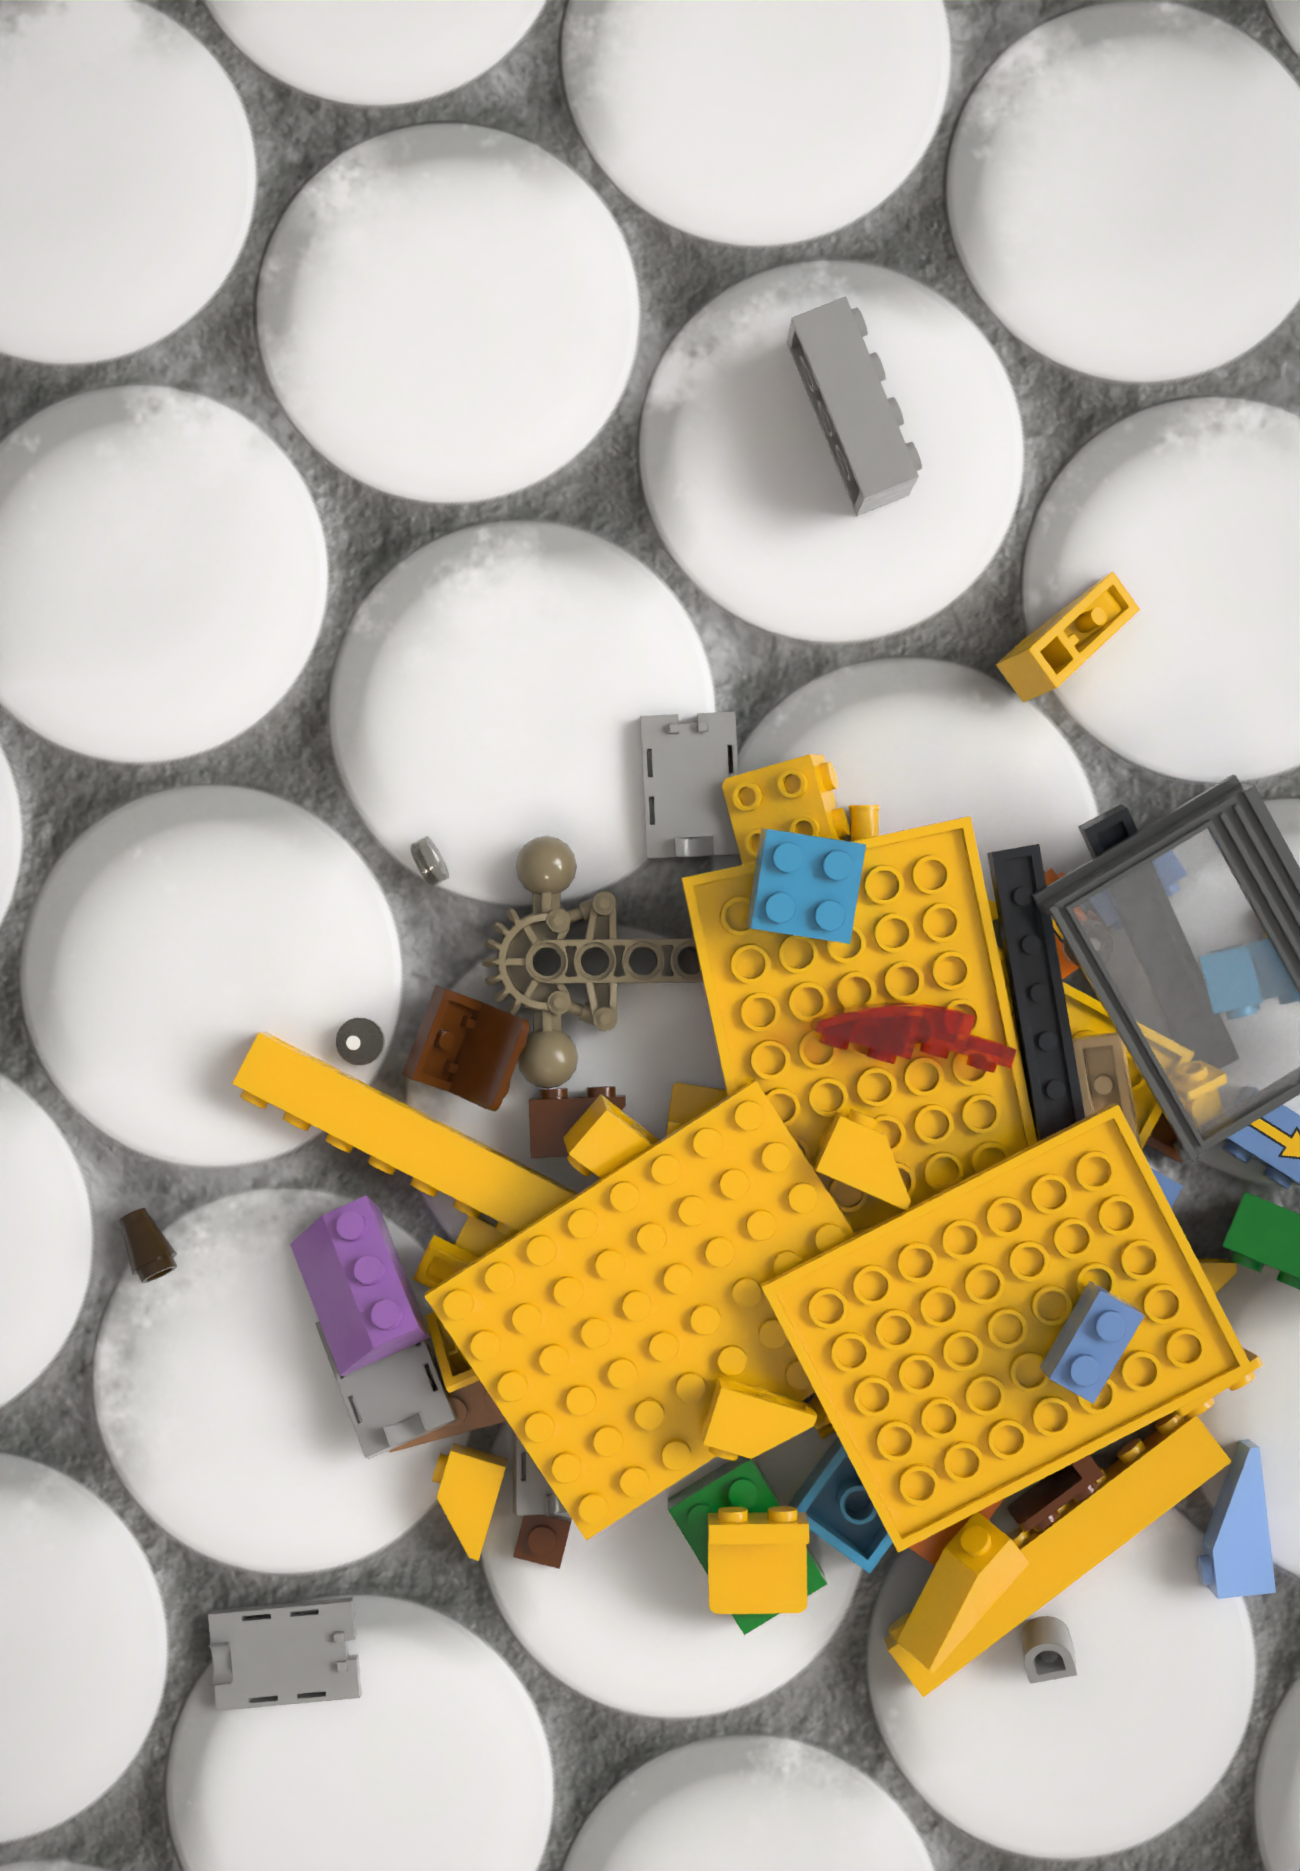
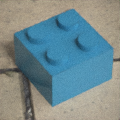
M761 828L746 926L751 929L850 944L866 844Z
M837 1436L788 1506L797 1508L798 1512H806L809 1530L870 1574L893 1542Z

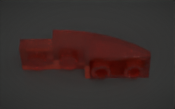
M905 1002L862 1004L834 1010L814 1017L810 1025L812 1030L821 1033L819 1042L848 1050L850 1042L869 1047L866 1056L891 1064H895L897 1056L911 1059L916 1041L921 1042L919 1049L921 1052L948 1059L950 1051L968 1056L966 1065L995 1073L997 1065L1012 1068L1017 1049L1009 1045L970 1034L975 1019L974 1015L936 1005Z

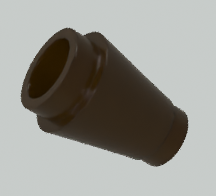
M146 1208L130 1212L119 1219L132 1274H138L142 1283L156 1280L177 1268L174 1260L177 1253L151 1216H149Z

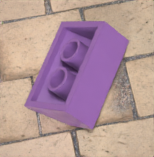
M368 1196L359 1198L322 1215L290 1244L340 1376L343 1377L430 1338L381 1210Z

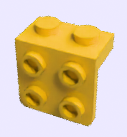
M808 754L735 775L724 780L722 789L742 864L756 862L761 828L846 841L845 836L850 835L849 821L845 810L842 807L837 808L833 790L838 788V780L832 763L830 761L825 762L824 755Z
M776 1506L768 1508L766 1513H748V1509L743 1507H724L718 1509V1513H707L708 1597L710 1610L715 1614L803 1612L807 1607V1544H809V1522L806 1512H798L795 1507Z

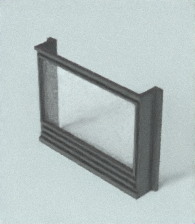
M1232 774L1032 894L1040 911L1052 916L1177 1136L1178 1140L1172 1144L1181 1160L1186 1161L1189 1159L1192 1162L1199 1158L1198 1155L1300 1094V867L1255 785L1242 784L1237 776Z

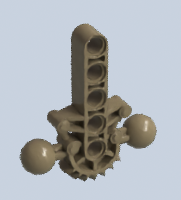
M550 836L532 839L523 846L517 856L516 871L518 879L524 888L532 893V914L519 919L516 911L512 908L507 910L506 914L514 924L507 929L503 924L495 922L493 929L503 935L500 943L492 939H486L484 944L485 947L498 951L497 958L482 959V966L488 968L497 967L498 972L497 975L485 978L486 985L492 986L501 982L504 988L493 996L495 1002L499 1003L509 995L514 1002L508 1007V1013L515 1015L520 1006L533 1010V1032L527 1035V1043L518 1058V1066L528 1082L536 1087L546 1089L559 1087L570 1080L577 1068V1048L570 1036L562 1032V1014L568 1012L580 1016V1021L594 1025L599 1030L609 1031L617 1024V983H703L701 970L694 975L686 974L681 971L677 963L678 954L682 949L687 947L696 948L694 939H617L616 899L611 893L606 891L599 892L594 898L578 903V908L567 912L561 909V892L566 890L574 880L577 864L575 855L568 844L559 838ZM583 918L584 921L589 920L585 939L564 940L570 930V923ZM648 948L654 953L656 967L650 974L639 975L631 969L629 958L635 949ZM541 949H553L559 954L561 966L555 974L544 976L537 973L534 969V956ZM588 949H601L608 956V968L601 975H589L582 968L581 957ZM564 984H585L589 1003L585 1002V1005L571 1001L569 997L571 995Z

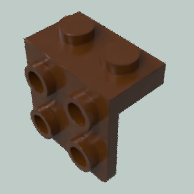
M436 985L402 1075L411 1080L448 1091L484 1109L493 1112L497 1111L509 1091L510 1080L518 1058L526 1046L527 1035L530 1029L529 1021L482 1001Z
M1088 1455L1045 1477L1013 1501L1007 1509L1023 1532H1027L1032 1528L1036 1532L1041 1531L1058 1518L1059 1513L1057 1510L1071 1499L1074 1502H1079L1091 1495L1098 1487L1096 1481L1104 1476V1474L1091 1456Z

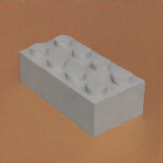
M845 296L792 317L787 345L856 516L909 496L919 477L917 471L922 469V464L914 443H905L899 426L904 424L898 402L894 397L887 399L881 381L886 380L882 362L876 352L869 354L863 337L868 335L862 313L858 307L851 310Z

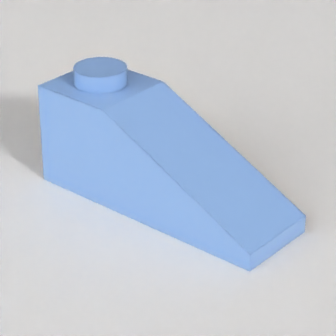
M1249 1439L1239 1440L1202 1540L1204 1555L1197 1557L1198 1574L1201 1584L1207 1585L1208 1589L1218 1599L1276 1593L1260 1447Z

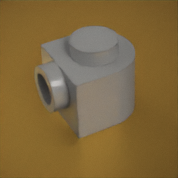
M1041 1616L1030 1620L1024 1625L1021 1632L1024 1666L1030 1684L1078 1675L1073 1642L1069 1629L1063 1621L1051 1616Z

